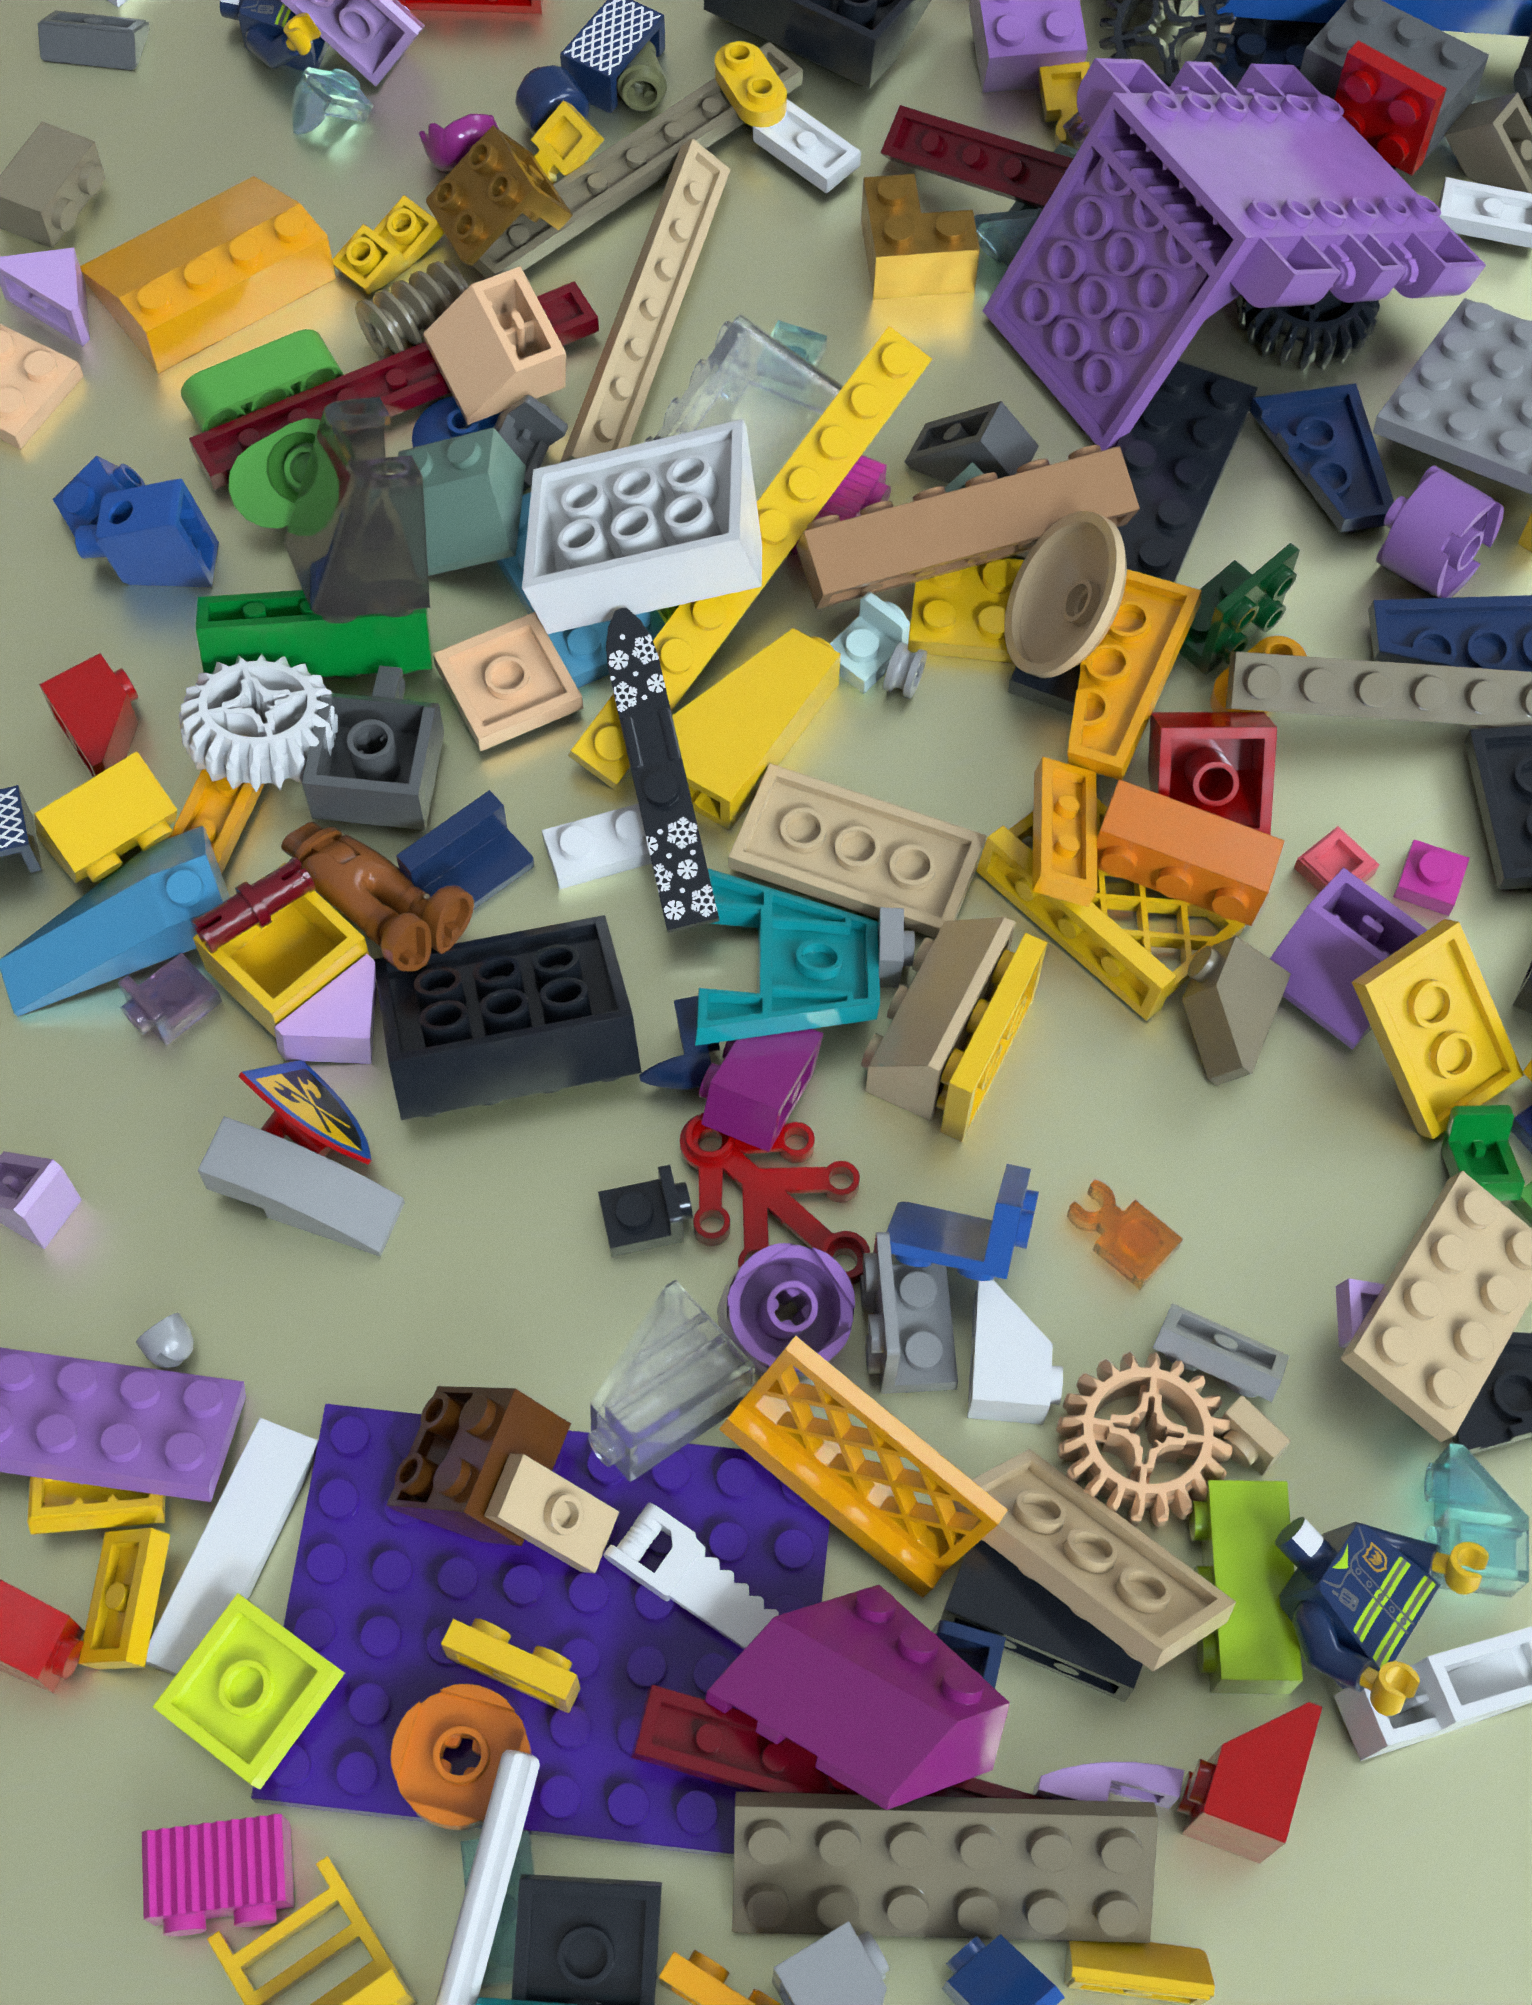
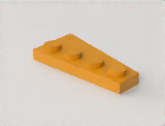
M1127 569L1125 590L1116 617L1100 644L1080 663L1078 690H1076L1067 751L1068 764L1095 771L1098 774L1117 780L1123 779L1200 607L1202 590Z

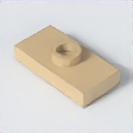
M509 1454L484 1516L580 1572L596 1573L619 1511L524 1454Z

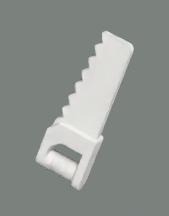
M648 1503L618 1546L610 1545L603 1554L610 1563L665 1601L673 1600L742 1649H745L773 1617L779 1615L776 1609H764V1599L761 1596H749L748 1584L734 1583L733 1571L720 1570L718 1558L705 1557V1546L696 1539L694 1531L652 1503ZM662 1530L671 1537L672 1549L656 1572L653 1573L640 1564L639 1561L649 1548V1545Z

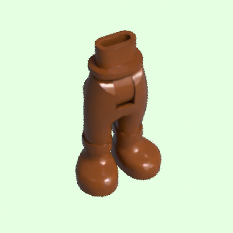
M308 822L288 834L282 842V851L292 858L296 857L302 863L300 869L305 868L315 884V891L326 902L330 903L363 930L369 939L381 947L384 958L401 971H417L425 966L430 958L431 948L440 954L451 949L470 922L474 910V900L467 891L459 886H445L430 897L424 890L415 887L405 874L385 856L347 834L343 836L342 832L335 827L323 829L315 822Z

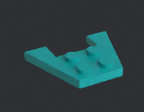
M708 868L720 920L709 924L758 928L757 993L699 988L696 1006L695 1046L877 1020L880 1006L877 921Z

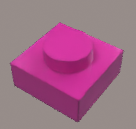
M1414 839L1408 850L1393 897L1449 916L1455 905L1470 858Z

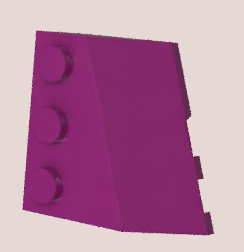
M879 1584L773 1617L707 1690L705 1699L706 1703L723 1713H726L734 1706L758 1720L756 1733L773 1743L778 1744L788 1738L817 1756L815 1768L885 1810L992 1771L1010 1702L983 1679L978 1672L972 1669L941 1641L935 1633L930 1631Z

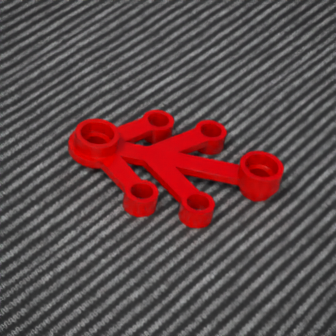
M704 1113L694 1116L685 1124L680 1134V1150L686 1162L699 1170V1209L693 1218L694 1235L700 1243L706 1246H718L729 1237L730 1216L722 1207L724 1171L742 1187L744 1249L738 1258V1269L756 1252L769 1246V1211L809 1248L814 1247L826 1252L834 1259L839 1256L851 1257L855 1261L856 1266L852 1270L845 1272L852 1285L860 1282V1276L863 1275V1253H870L866 1240L852 1231L832 1233L789 1195L795 1193H824L834 1202H848L856 1196L859 1190L860 1175L853 1164L847 1161H835L827 1167L759 1168L744 1155L779 1152L781 1157L790 1163L799 1164L807 1161L814 1152L815 1136L812 1129L802 1122L786 1124L769 1152L701 1125ZM791 1136H800L807 1141V1145L802 1149L795 1150L789 1148L785 1141ZM705 1138H715L722 1144L716 1151H705L699 1146L700 1142ZM841 1174L849 1177L852 1184L848 1188L838 1189L830 1183V1179L835 1175ZM707 1218H717L723 1223V1227L714 1233L706 1232L700 1225Z

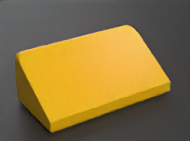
M1067 1941L1064 1984L1067 1985V1988L1189 2005H1202L1214 1997L1215 1984L1208 1956L1205 1951L1199 1948L1154 1942Z

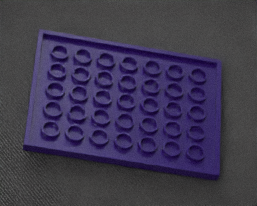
M325 1404L283 1627L345 1672V1674L263 1787L258 1789L253 1786L251 1799L255 1803L427 1822L416 1814L399 1791L391 1766V1749L394 1735L407 1711L419 1701L422 1703L429 1696L440 1693V1689L454 1684H473L488 1688L507 1700L515 1710V1713L523 1721L531 1753L539 1760L540 1766L522 1834L734 1858L736 1792L749 1791L630 1757L647 1692L651 1685L705 1700L707 1690L744 1649L673 1600H663L614 1566L603 1555L596 1573L580 1572L525 1539L522 1546L480 1542L400 1513L386 1506L395 1486L396 1471L401 1462L408 1456L420 1428L421 1414ZM568 1430L552 1471L619 1511L604 1553L610 1545L618 1546L648 1503H652L694 1531L696 1539L705 1546V1557L718 1558L720 1570L733 1571L734 1583L748 1584L749 1596H761L764 1599V1609H776L779 1615L822 1602L830 1521L743 1449ZM661 1530L649 1545L639 1563L655 1573L672 1549L671 1537ZM475 1618L488 1621L511 1635L508 1644L530 1654L533 1653L535 1646L545 1647L570 1660L572 1666L569 1671L577 1674L581 1688L570 1713H566L447 1659L441 1642L452 1620L455 1619L468 1626L472 1625ZM462 1738L458 1748L451 1749L446 1747L443 1759L452 1764L451 1774L463 1775L467 1767L476 1768L479 1764L481 1756L473 1752V1740ZM483 1825L478 1826V1827H475V1828L482 1829Z

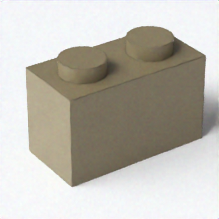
M41 122L0 175V228L54 248L65 231L70 230L74 226L77 215L89 199L96 195L103 185L105 174L95 141Z

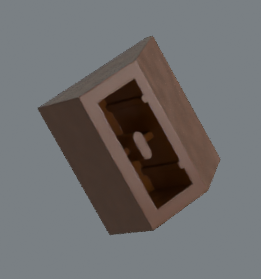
M437 1386L433 1397L426 1403L422 1411L421 1425L408 1456L401 1462L396 1471L395 1486L386 1506L400 1513L480 1542L522 1546L523 1538L485 1517V1512L509 1454H524L552 1471L571 1423L516 1388Z

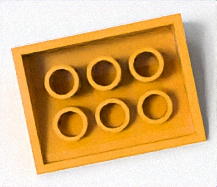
M255 176L80 266L85 283L158 374L336 279L328 235L299 202Z

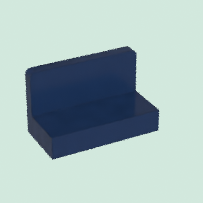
M490 790L396 855L399 869L415 887L421 888L431 897L440 888L445 886H459L473 897L474 909L534 867V858L531 853L507 828L504 805Z

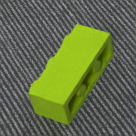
M1208 1480L1206 1500L1192 1501L1193 1511L1189 1516L1191 1540L1201 1541L1202 1566H1195L1194 1571L1235 1600L1236 1603L1228 1622L1197 1642L1199 1672L1209 1673L1210 1693L1291 1694L1303 1681L1301 1652L1293 1624L1280 1607L1279 1595L1294 1574V1564L1275 1545L1278 1535L1291 1523L1287 1481Z

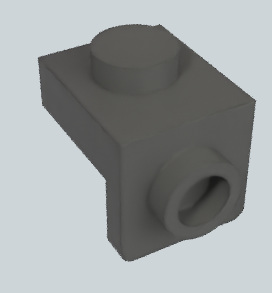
M530 395L524 396L499 414L494 425L496 431L526 466L523 491L532 486L533 469L540 468L549 446L564 437L568 429L567 423L555 415L548 406Z

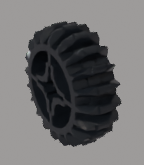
M1117 0L1106 1V6L1117 12L1116 19L1107 17L1100 19V27L1114 30V36L1105 37L1099 41L1100 48L1104 50L1116 48L1117 52L1108 58L1134 59L1129 47L1138 45L1142 47L1155 46L1158 50L1160 61L1163 62L1164 74L1156 75L1170 87L1180 71L1179 63L1181 62L1183 44L1188 39L1206 32L1204 44L1193 61L1210 62L1213 59L1221 65L1227 64L1228 57L1216 51L1218 43L1224 45L1234 44L1235 37L1229 33L1220 32V27L1234 23L1235 15L1227 12L1218 14L1217 10L1226 6L1230 0H1199L1205 12L1204 16L1199 17L1192 15L1178 16L1172 0H1152L1153 13L1151 18L1145 24L1134 27V30L1128 31L1131 18L1144 0H1124L1122 3ZM1165 14L1169 22L1175 26L1183 27L1179 29L1177 36L1172 35L1174 40L1168 44L1169 48H1167L1164 40L1151 36L1156 33L1157 26L1162 28L1160 22L1166 19Z
M1330 290L1319 302L1303 306L1257 308L1249 304L1242 295H1239L1236 300L1237 313H1239L1238 320L1240 322L1239 329L1247 331L1248 344H1262V357L1276 354L1280 358L1281 367L1291 360L1298 362L1302 371L1309 365V362H1314L1320 369L1324 370L1331 360L1343 365L1350 354L1358 355L1365 341L1368 340L1369 335H1372L1377 322L1376 317L1380 308L1379 300L1343 302L1336 298Z

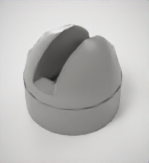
M174 1313L156 1323L136 1341V1344L148 1360L156 1366L166 1369L178 1367L187 1359L193 1351L194 1343L191 1330L179 1313Z

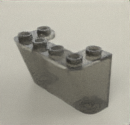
M380 397L336 401L324 407L284 539L285 547L310 609L315 614L321 615L323 620L330 623H347L353 621L359 615L378 613L388 617H403L411 614L414 609L430 608L423 476L411 455L386 458L384 427H390L391 423L390 415Z

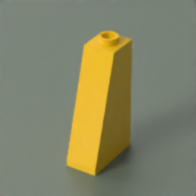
M792 628L672 715L694 811L730 831L754 799L769 764L777 766L780 764L839 685L841 653L835 651L822 638L816 636L809 637Z

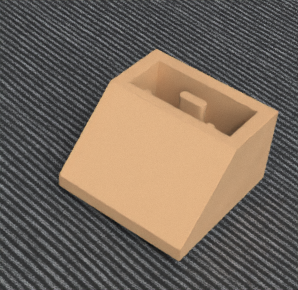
M521 266L471 284L423 333L424 340L468 425L505 411L526 395L537 399L563 389L566 386V352Z

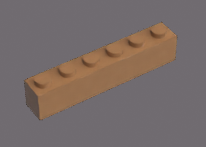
M1090 445L1072 452L1068 456L1069 460L1050 465L1048 459H1038L1020 466L1017 469V474L998 479L996 473H986L968 480L965 483L966 488L946 493L945 488L942 486L933 487L914 495L913 502L893 507L892 501H881L863 508L860 511L861 516L841 521L839 515H829L812 521L807 525L808 530L803 531L796 547L815 608H824L863 597L868 592L875 594L1029 552L1038 539L1054 523L1075 512H1095L1111 520L1116 527L1126 525L1139 511L1140 507L1120 446L1101 451L1100 445Z

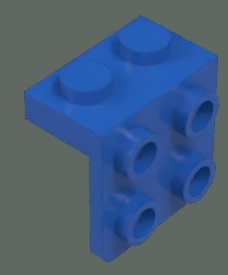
M1012 1164L1006 1165L995 1205L993 1220L911 1202L897 1203L886 1231L890 1234L891 1254H894L899 1262L909 1266L928 1267L935 1263L957 1268V1272L960 1275L972 1280L990 1281L994 1277L1007 1279L1014 1247L1027 1249L1039 1191L1027 1189L1031 1169Z

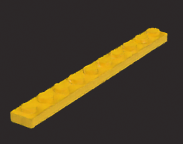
M887 327L757 501L762 540V587L679 605L654 638L653 643L659 657L671 712L801 538L803 531L807 530V525L815 519L932 361L931 357L892 327ZM614 693L568 754L570 758L612 789H615L630 768Z

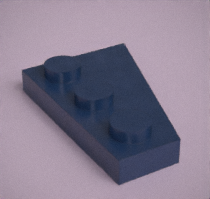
M1356 383L1252 398L1250 413L1340 532L1385 526L1384 519L1389 508L1394 503V499Z

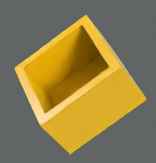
M316 891L305 894L271 915L272 923L261 929L255 925L218 948L213 954L205 947L206 941L202 942L197 934L193 937L205 970L275 1038L274 1027L363 956L369 955L365 937Z

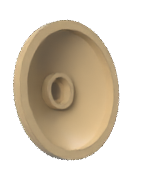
M1079 511L1069 514L1054 523L1029 551L1014 580L1005 614L1004 632L1006 647L1013 663L1020 670L1040 678L1058 676L1085 660L1107 634L1119 610L1127 576V560L1123 540L1118 528L1111 520L1091 511Z

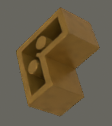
M915 174L864 177L861 225L873 300L975 292L980 247L973 209L921 213Z

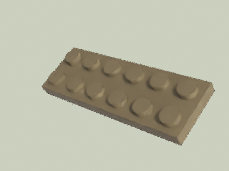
M736 1792L732 1932L827 1935L849 1921L857 1935L869 1931L872 1936L975 1938L978 1936L980 1939H995L1001 1934L1005 1939L1150 1943L1158 1829L1156 1806L1154 1802L923 1796L885 1810L862 1795Z

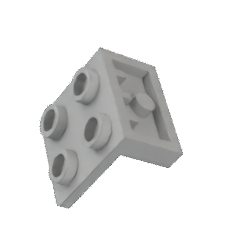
M876 1232L873 1253H863V1275L860 1276L862 1313H874L868 1315L869 1335L865 1336L868 1374L879 1373L881 1394L956 1390L958 1375L947 1267L935 1263L928 1267H914L906 1264L892 1265L889 1232Z

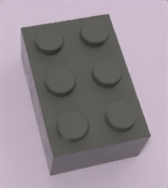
M1347 0L1306 47L1300 72L1322 95L1334 100L1346 54L1359 40L1447 88L1424 158L1425 161L1444 138L1445 133L1468 105L1474 101L1489 54L1382 0Z

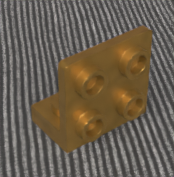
M494 125L471 147L469 152L437 184L435 189L426 198L428 207L461 261L469 266H473L521 213L535 223L541 218L557 230H560L573 216L534 155Z

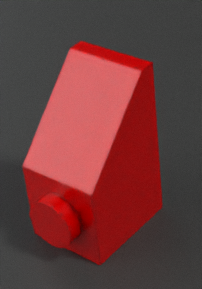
M99 653L39 684L53 717L92 777L97 776L127 757L139 724L131 705L132 701L138 699V694L122 668L113 672L102 654Z
M0 1579V1671L54 1693L60 1679L69 1678L76 1669L80 1652L84 1645V1642L80 1639L85 1631L69 1615Z

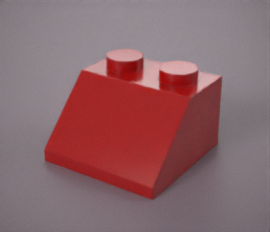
M1152 712L1150 717L1148 756L1150 791L1271 835L1277 726L1265 712Z
M1308 1702L1222 1744L1208 1761L1199 1759L1194 1772L1188 1771L1177 1803L1176 1811L1187 1815L1181 1834L1259 1864L1286 1843L1322 1706Z

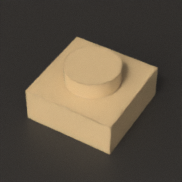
M1243 1395L1222 1416V1418L1230 1420L1229 1427L1231 1429L1221 1438V1440L1232 1445V1455L1230 1457L1245 1468L1252 1466L1261 1476L1280 1458L1291 1441Z

